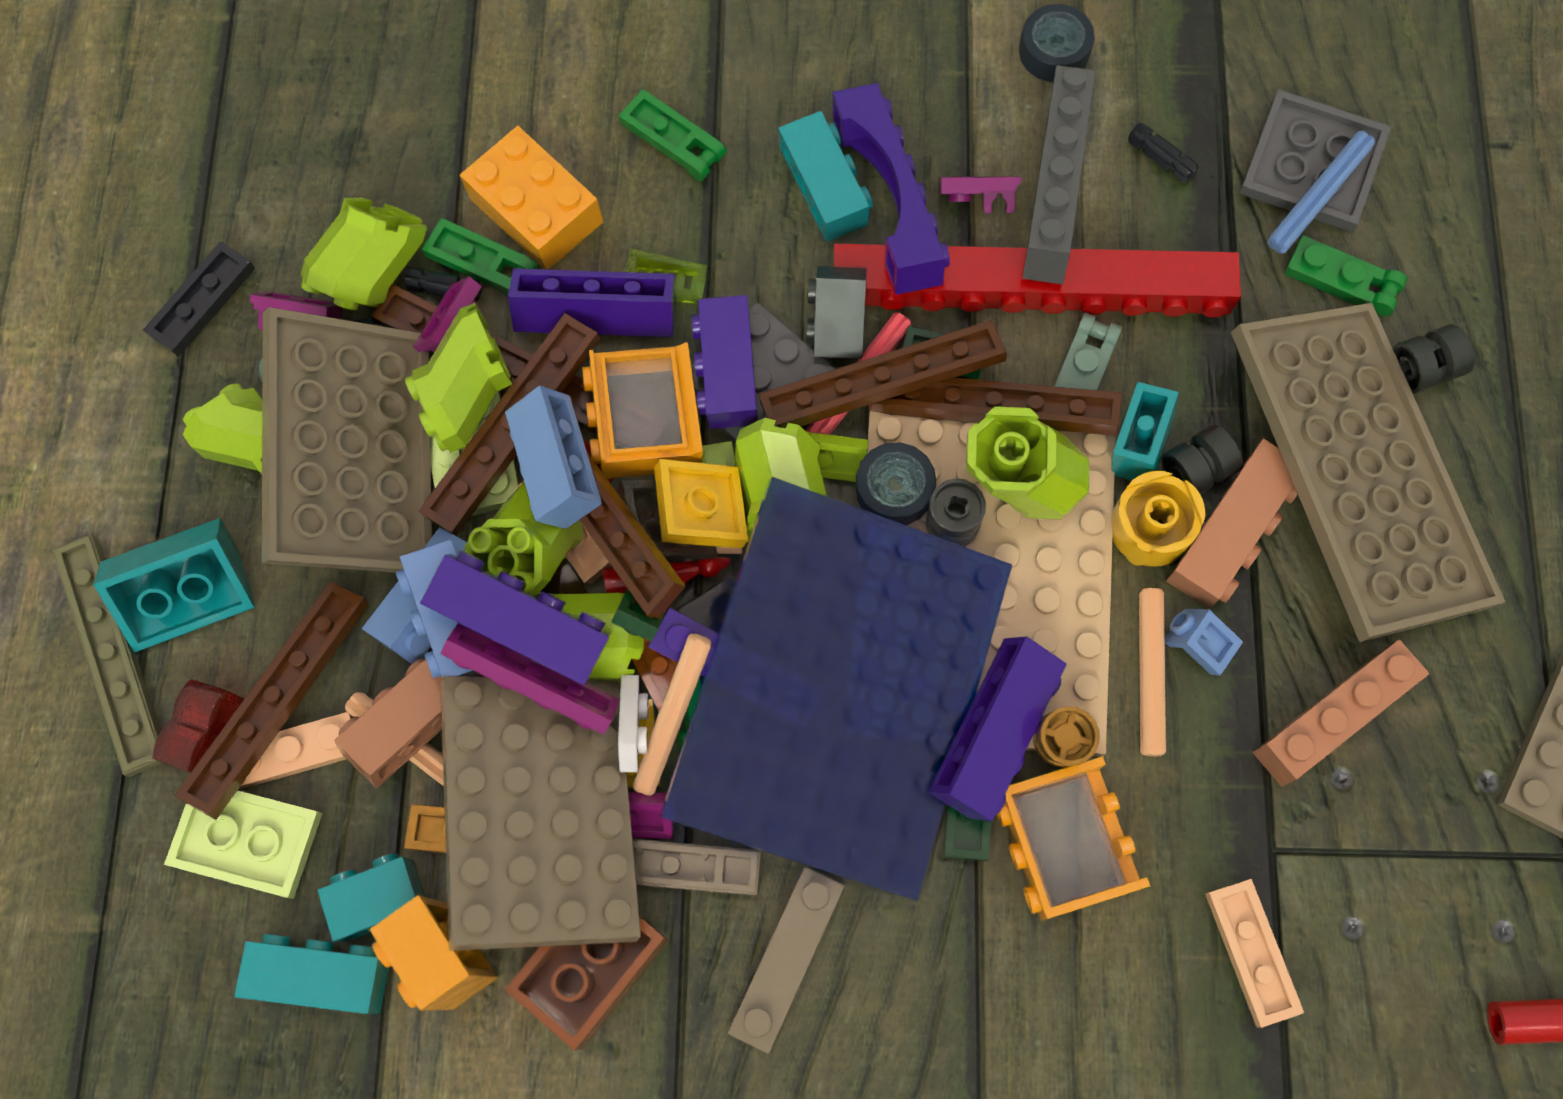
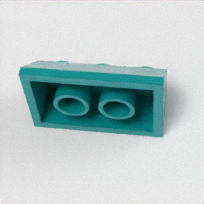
M221 518L101 561L93 583L134 653L250 610L255 606L240 553Z

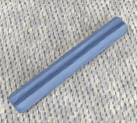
M1365 131L1356 132L1270 235L1267 241L1270 248L1279 254L1285 253L1370 152L1375 144L1373 136L1368 135Z

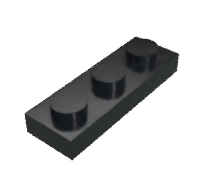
M220 241L145 326L143 331L179 357L255 270V267L248 259Z

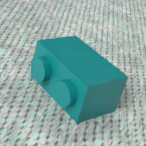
M1137 382L1112 454V472H1115L1114 476L1132 481L1144 473L1158 470L1176 416L1179 392Z
M398 853L388 854L372 861L373 868L357 874L356 870H348L336 874L330 878L331 885L318 889L332 941L347 943L371 933L370 929L414 897L417 895L425 897L414 860L403 856L399 857Z

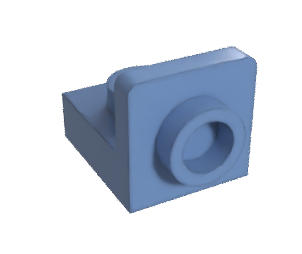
M1184 609L1173 618L1170 623V630L1165 636V643L1169 647L1183 648L1210 675L1221 676L1243 643L1209 609Z

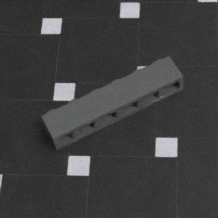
M1056 65L1022 279L1063 284L1071 251L1096 70Z

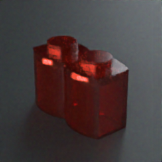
M190 679L176 698L172 719L163 727L157 737L152 759L191 773L241 705L244 698L228 690Z

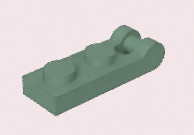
M1085 312L1054 387L1097 390L1123 326L1111 322L1110 326L1096 321V316ZM1088 335L1103 341L1101 349L1086 344Z

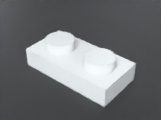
M621 675L618 734L620 772H638V754H647V727H639L640 719H648V693H640L639 675Z

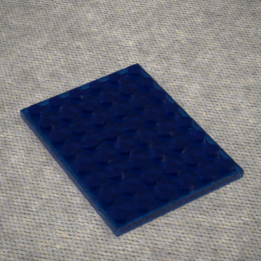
M772 477L768 482L659 817L918 901L945 805L944 802L928 792L976 696L1013 564Z

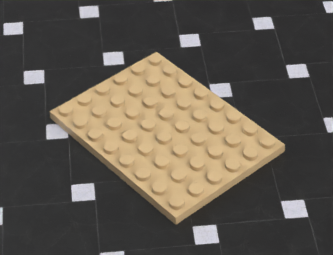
M870 411L867 454L872 449L885 443L901 442L915 446L927 455L933 465L936 487L944 481L951 479H965L975 484L982 491L986 501V509L975 540L966 547L959 549H947L933 541L926 528L927 512L921 519L907 526L889 527L876 523L862 510L845 735L952 744L1003 639L1027 636L1067 663L1061 675V686L1050 699L1042 716L1044 717L1047 713L1065 706L1078 707L1088 712L1096 721L1100 731L1099 745L1093 756L1104 757L1106 755L1113 539L1111 517L1114 506L1115 472H1112V454L1115 448L1116 436L1058 431L1064 434L1089 459V493L1072 512L1061 520L1026 518L1009 503L991 495L966 470L967 432L976 423L890 415ZM889 463L879 467L871 479V491L876 500L890 507H904L912 503L918 496L921 488L917 473L909 466L900 463ZM1033 736L1026 751H1036L1033 744Z

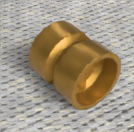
M1065 706L1047 713L1043 717L1038 732L1033 736V744L1037 754L1044 762L1055 767H1069L1086 762L1095 754L1099 745L1100 731L1096 721L1088 712L1078 707Z

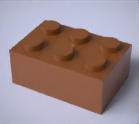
M639 914L641 937L636 942L540 946L505 988V991L574 1051L581 1050L668 943L669 939Z

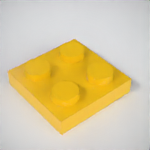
M659 459L654 467L662 542L742 549L749 540L739 467Z

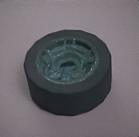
M1049 4L1036 9L1026 19L1019 43L1020 60L1028 72L1036 78L1048 82L1054 81L1056 65L1085 69L1095 40L1093 25L1084 13L1075 7L1065 4Z
M901 442L880 445L872 449L860 462L855 485L857 501L863 512L876 523L889 527L907 526L921 519L928 511L930 497L936 488L935 469L927 455L915 446ZM890 479H895L896 483L904 485L903 488L898 491L891 490L888 486Z

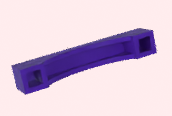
M878 83L834 91L832 97V121L839 133L841 146L852 147L876 168L887 184L897 209L899 222L894 236L886 237L884 262L895 295L943 285L945 267L950 265L949 251L946 243H940L938 240L936 217L933 212L928 213L926 209L924 186L921 182L916 183L914 178L913 158L910 153L905 154L903 150L902 130L899 125L894 126L893 112L889 98H883Z

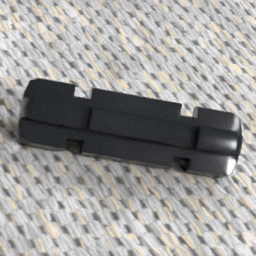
M1141 122L1137 124L1129 134V143L1139 150L1143 147L1145 149L1144 154L1166 171L1172 169L1174 171L1172 175L1181 182H1188L1195 175L1199 167L1198 163L1188 156L1183 158L1181 156L1183 152L1159 134H1156V136L1152 135L1154 130Z
M417 267L407 268L404 276V284L408 290L422 292L426 289V293L444 296L450 285L460 281L459 275L428 270L427 273H424L423 268ZM472 278L479 285H481L480 280ZM482 287L474 299L476 302L480 299Z

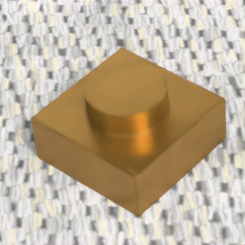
M411 804L404 849L446 854L444 807Z

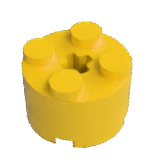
M1151 471L1136 477L1125 488L1113 508L1111 527L1116 547L1126 556V559L1131 564L1152 567L1170 564L1179 559L1198 537L1205 519V507L1200 493L1187 480L1182 481L1171 476L1173 473Z

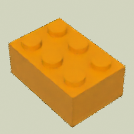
M518 125L460 174L469 198L545 270L551 269L604 222L597 198Z
M417 895L370 929L376 939V942L372 944L376 956L385 967L393 966L401 979V982L397 984V988L411 1008L417 1006L420 1011L454 1010L498 978L481 949L449 951L447 902Z

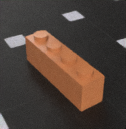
M1262 439L1202 526L1198 537L1184 553L1166 580L1167 583L1207 609H1210L1219 599L1224 603L1229 600L1240 583L1234 576L1241 566L1248 569L1261 552L1262 548L1257 546L1256 543L1263 533L1270 536L1282 520L1283 515L1277 511L1284 500L1291 504L1298 495L1278 447Z
M1399 639L1377 653L1252 753L1281 787L1300 778L1430 673Z
M425 658L416 660L406 671V677L393 688L387 687L382 690L373 700L372 707L363 715L349 719L339 730V736L334 739L341 754L376 789L442 730V676L432 678ZM479 674V675H476V676H474V677H486V676H484V675H482V674Z

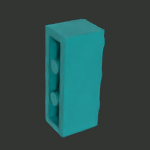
M822 111L779 127V149L825 242L868 226L869 209L873 208L872 199L865 186L860 187L855 179L857 172L849 154L843 155L839 147L841 140L836 126L833 123L828 124Z
M263 934L262 943L245 942L234 997L364 1014H381L389 968L385 967L376 957L372 947L350 945L349 953L333 952L334 942L307 939L305 948L289 946L291 937Z

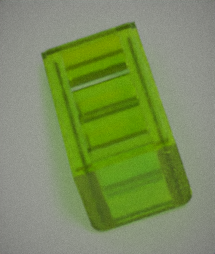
M630 248L625 272L637 273L638 270H642L645 273L677 274L675 283L676 302L698 303V299L703 298L708 265ZM685 275L693 276L691 290L684 288Z

